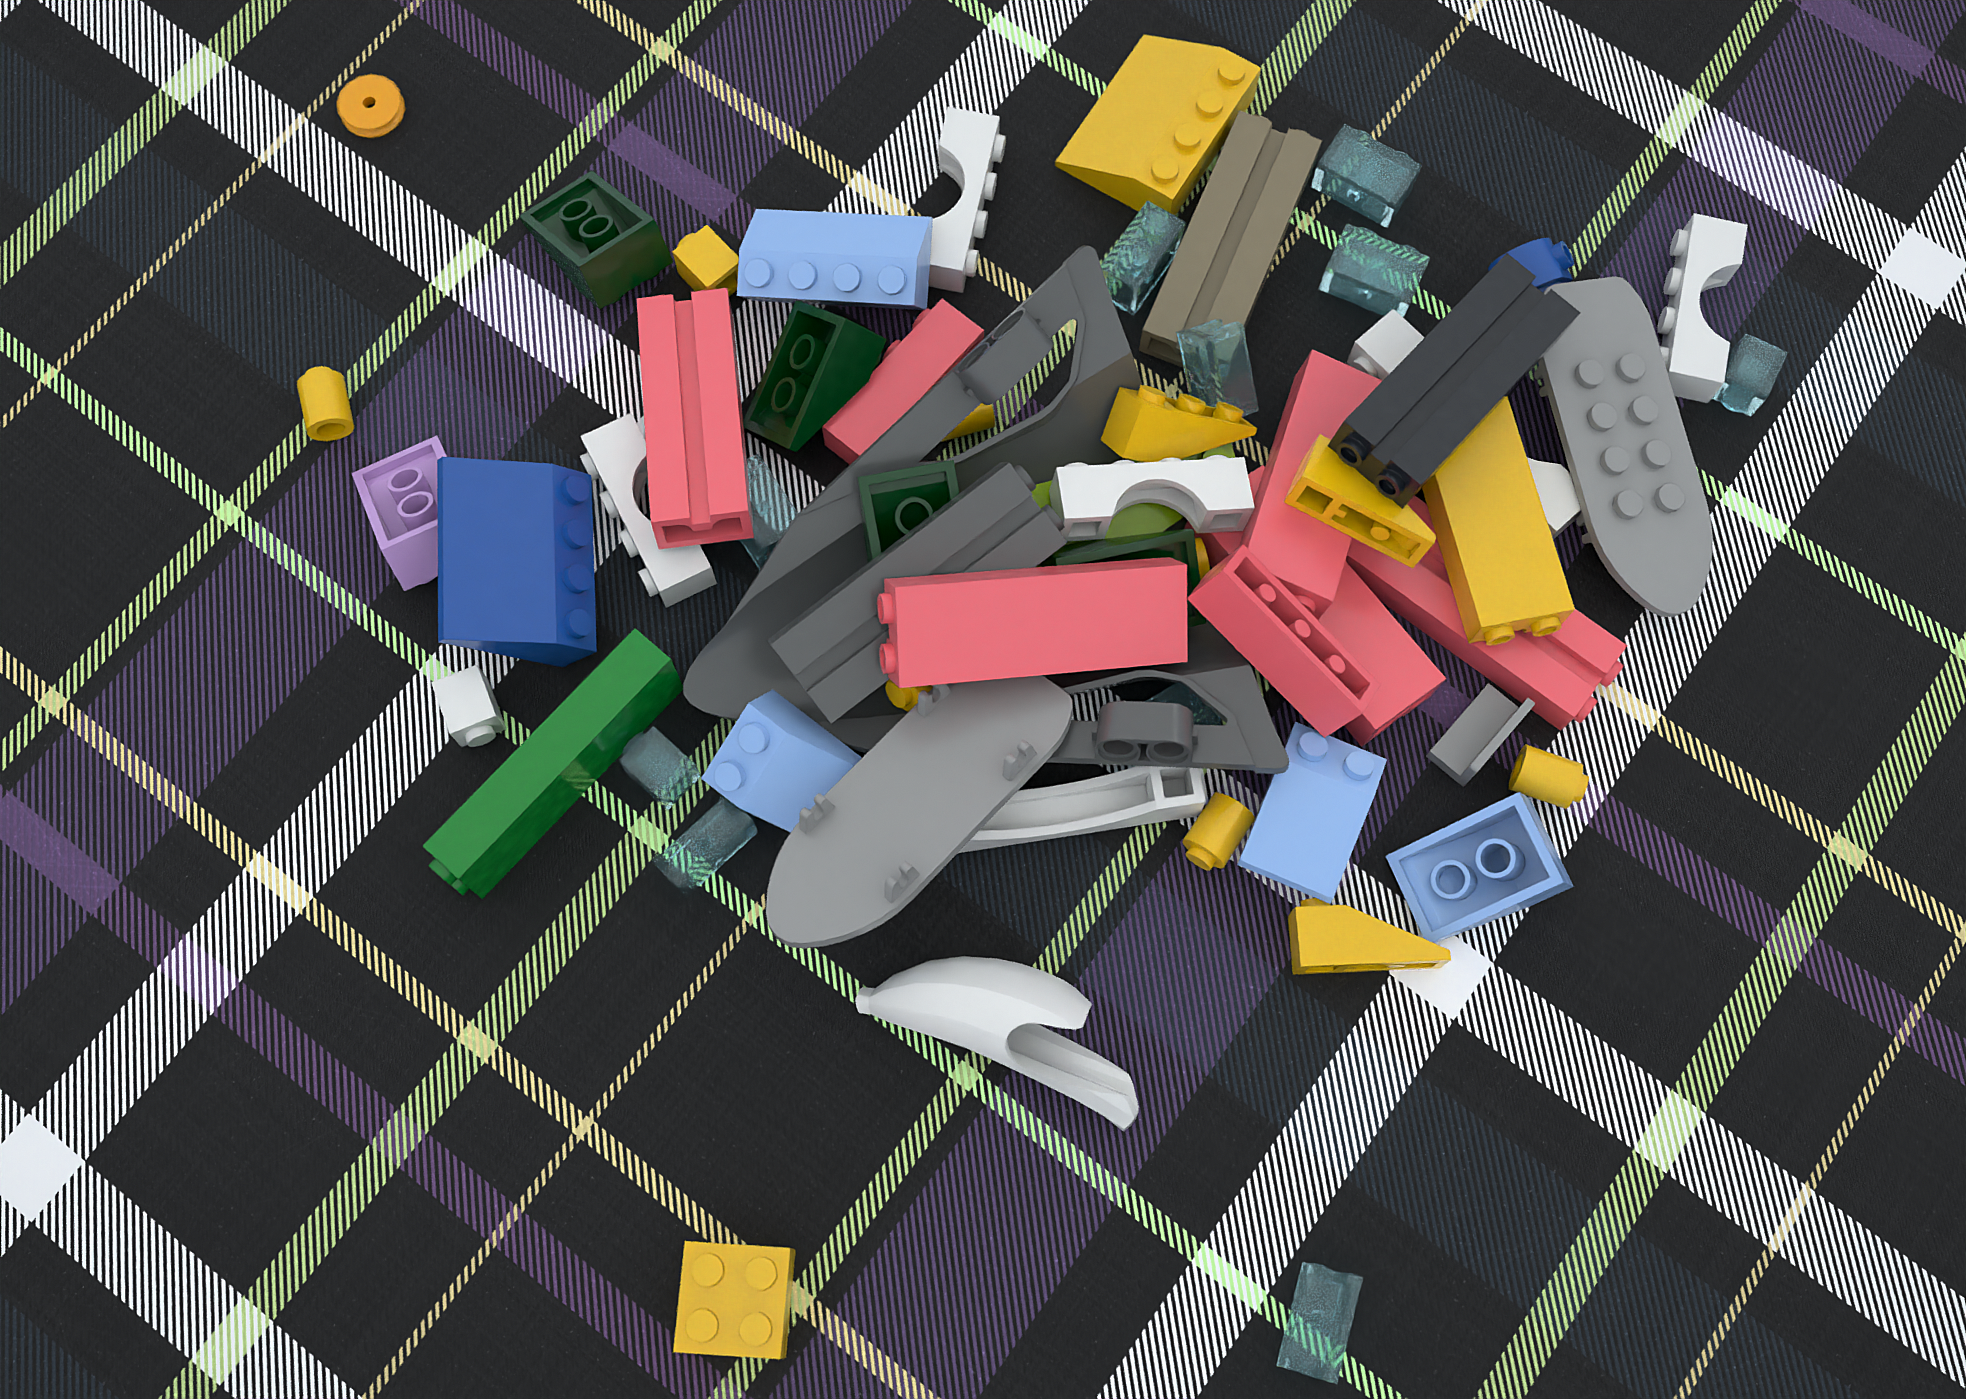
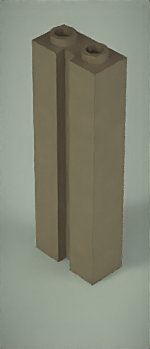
M1239 110L1143 327L1139 351L1223 382L1312 173L1322 140L1297 129L1292 130L1289 128L1287 134L1272 129V122L1266 117L1256 114L1251 115Z

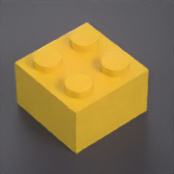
M685 1241L673 1352L769 1359L786 1358L795 1250L782 1247Z

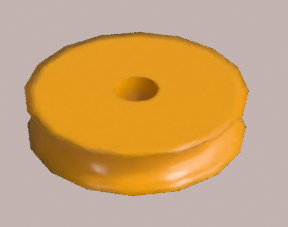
M373 74L359 76L348 82L340 91L336 103L338 114L346 128L358 136L367 138L384 136L394 130L402 121L405 112L404 98L395 83L384 76ZM375 104L373 107L367 108L369 105Z

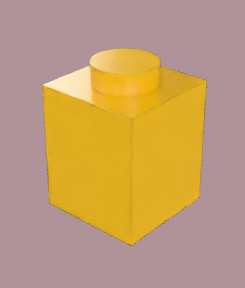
M705 225L696 233L685 236L679 242L677 248L672 251L678 274L695 291L727 288L729 296L737 291L739 257L708 225Z

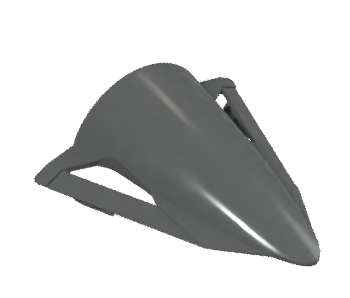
M1087 245L1079 247L1063 262V265L803 510L796 514L726 625L704 647L688 669L683 683V695L691 705L705 713L737 721L749 702L771 690H775L850 749L866 754L908 713L904 709L896 707L889 700L886 693L887 683L885 682L831 724L767 640L868 563L857 477L954 460L959 493H961L1000 462H1010L1013 468L1020 465L1036 485L1053 480L1056 467H1064L1076 462L1087 465H1107L1120 460H1129L1120 457L1101 441V437L1119 387L1138 391L1142 382L1109 293L1097 252L1093 247ZM1069 320H1076L1070 379L1048 406L1033 416L947 460H921L981 403L984 405L993 404L1013 388L1050 352L1054 345L1051 337ZM1183 517L1163 532L1182 530L1185 528L1188 520ZM1207 619L1206 624L1187 628L1188 662L1043 675L1070 696L1141 680H1162L1182 683L1226 722L1223 726L1194 725L1192 711L1183 705L1175 703L1109 702L1099 709L1098 721L1071 720L1069 730L1062 744L1046 762L1254 770L1255 773L1282 774L1289 767V757L1275 730L1249 661Z

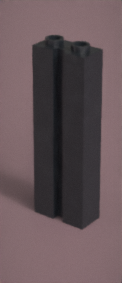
M1506 253L1343 421L1327 446L1337 453L1345 464L1355 468L1374 484L1383 496L1393 500L1403 509L1553 347L1581 312L1554 290L1550 289L1546 295L1531 284L1536 276Z

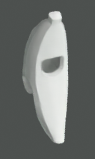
M962 956L924 962L894 974L876 988L862 987L857 994L855 1001L859 1013L872 1014L887 1022L945 1040L988 1057L1077 1100L1106 1117L1123 1132L1133 1124L1138 1115V1102L1128 1073L1102 1056L1040 1025L1074 1030L1083 1028L1092 1003L1075 987L1047 972L1024 964L997 958Z

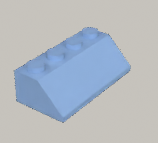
M756 209L739 249L737 296L753 301L795 303L796 300L807 304L926 310L933 218Z

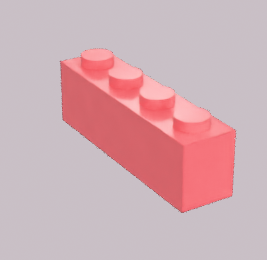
M941 299L932 310L929 308L923 310L914 321L912 331L902 341L898 339L888 347L883 356V362L872 372L868 383L822 426L825 446L848 464L854 462L984 339V330L944 299Z
M1244 544L1208 571L1187 597L1199 612L1324 738L1363 714L1381 686Z

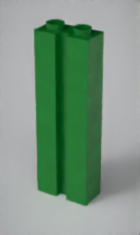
M635 628L423 845L435 857L428 866L461 895H464L471 889L483 899L683 690V684L671 658Z

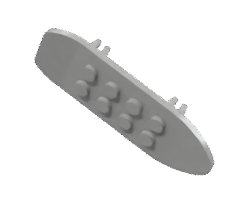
M1614 276L1554 284L1543 293L1546 295L1550 289L1554 290L1581 313L1562 337L1538 362L1539 366L1534 373V377L1536 380L1543 379L1545 386L1539 389V394L1541 397L1548 396L1581 508V514L1576 520L1577 525H1586L1588 533L1582 535V542L1584 544H1593L1608 572L1635 601L1650 612L1661 617L1678 616L1689 611L1695 605L1704 589L1710 570L1713 535L1707 501L1650 314L1630 283L1621 277Z
M1043 675L932 685L933 688L928 693L925 690L921 691L918 695V703L824 796L820 793L817 794L814 798L815 805L810 810L805 807L800 811V821L785 840L776 858L767 891V921L771 932L778 941L793 948L805 949L827 946L862 935L900 912L1062 744L1073 716V702L1070 695Z

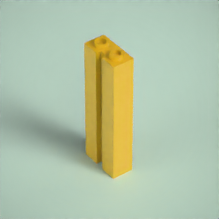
M1506 396L1422 487L1468 644L1486 641V645L1489 646L1499 645L1514 639V631L1523 630V633L1532 631V635L1535 637L1549 635L1562 628L1561 624L1575 610L1513 412Z

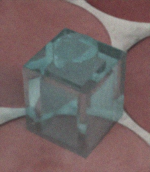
M1745 333L1728 354L1724 384L1712 399L1721 402L1724 407L1731 411L1743 412L1752 416L1768 398L1788 352Z
M654 726L646 734L641 732L635 735L624 747V756L619 760L626 773L667 811L701 777L695 763Z

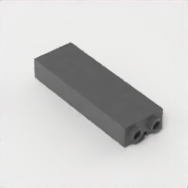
M1000 462L767 640L831 724L889 680L888 674H883L879 657L880 645L887 643L886 638H889V624L880 623L877 610L878 594L885 593L884 579L1034 568L1067 543L1060 533L1065 526L1057 513L1048 504L1040 508L1033 499L1031 492L1036 489V486L1023 467L1017 465L1013 468L1010 462Z

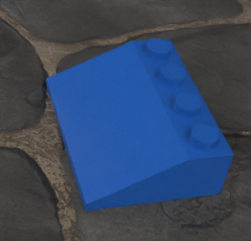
M441 457L438 459V642L558 667H565L597 652L591 475L549 463Z

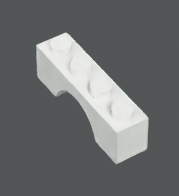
M952 107L947 108L938 144L939 169L950 175L958 183L963 193L957 204L950 211L933 219L928 284L930 287L963 293L966 277L975 276L979 250H973L976 237L983 239L985 235L988 212L982 211L985 199L993 200L997 173L991 172L994 161L1002 162L1006 144V136L999 135L1000 116Z
M1694 213L1683 230L1677 229L1670 246V255L1675 256L1674 268L1672 267L1667 274L1663 291L1664 294L1669 295L1668 307L1665 306L1660 315L1657 332L1663 334L1660 349L1675 396L1708 403L1724 384L1730 342L1717 335L1708 326L1701 313L1699 299L1700 293L1707 289L1726 286L1742 264L1747 232L1746 224Z
M632 413L580 436L587 450V453L581 455L580 459L587 473L591 475L592 481L601 478L606 491L600 493L599 496L611 519L620 516L626 529L618 533L630 558L638 554L640 555L646 568L638 571L650 597L659 593L667 608L717 584L712 568L700 545L658 549L651 521L640 511L641 493L648 481L646 440Z
M1213 455L1201 460L1183 461L1179 458L1170 457L1158 462L1135 463L1131 460H1120L1107 465H1087L1081 462L1071 463L1064 467H1056L1049 490L1051 507L1065 526L1060 533L1066 541L1104 539L1114 516L1126 507L1138 503H1157L1176 510L1189 521L1197 534L1243 531L1255 508L1245 458H1227L1223 455Z

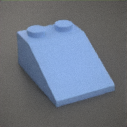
M771 690L747 704L701 779L738 808L786 831L792 832L800 821V811L805 807L810 810L815 805V796L819 793L824 796L862 757L775 690Z
M1295 722L1283 746L1289 757L1288 770L1282 774H1272L1237 865L1330 904L1375 796L1387 759L1329 735L1324 738L1317 730Z
M1520 792L1386 855L1423 938L1432 943H1437L1528 908L1574 887L1531 799Z

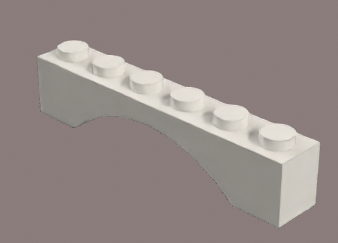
M1392 309L1355 341L1347 363L1351 367L1383 381L1424 337L1398 312ZM1527 458L1554 540L1581 514L1572 477L1561 464Z
M1135 766L1078 782L1018 790L958 853L1199 816L1206 803L1199 768Z

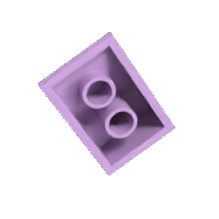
M434 436L351 473L379 547L404 591L419 584L428 583L438 576L437 460L441 457H447L438 436Z

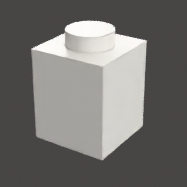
M478 665L431 682L449 734L461 747L466 745L470 747L484 745L492 741L496 737V733L507 729L489 680Z

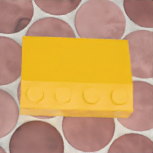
M1143 35L1055 161V166L1168 227L1225 143L1239 110L1245 112L1253 101L1261 67L1222 47Z

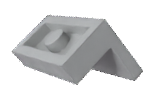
M1488 683L1429 751L1426 757L1464 787L1536 703L1527 698L1518 707Z

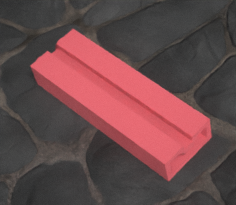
M727 288L691 292L692 300L677 302L674 300L673 294L636 298L650 518L658 549L754 538L734 320Z
M1312 349L1294 377L1254 499L1255 508L1246 524L1239 547L1244 544L1300 603L1319 620L1334 601L1352 537L1284 503V500L1301 460L1319 434L1331 440L1343 421L1369 396L1382 380Z
M1264 465L1248 474L1253 502L1265 469ZM1187 521L1184 529L1194 530L1189 521ZM1194 530L1195 538L1200 537L1204 543L1209 565L1212 568L1239 548L1244 533L1243 530L1197 534ZM1345 561L1334 601L1318 621L1381 684L1363 714L1344 725L1362 747L1390 727L1398 718L1405 716L1431 697L1446 678Z
M1414 496L1407 505L1436 535L1427 504ZM1437 537L1434 544L1414 568L1354 538L1351 539L1345 561L1383 604L1521 703L1530 698L1536 703L1531 710L1560 731L1573 719L1581 723L1598 702V700L1591 696L1597 685L1600 683L1607 688L1624 667L1618 661V658L1627 645L1576 609L1561 624L1562 628L1549 635L1535 637L1532 635V631L1523 633V630L1514 631V639L1499 645L1489 646L1486 645V641L1468 644Z
M1170 557L884 579L885 593L878 594L877 598L879 621L881 624H889V638H886L887 643L880 645L879 650L881 670L883 674H888V678L899 688L1188 662L1187 564Z

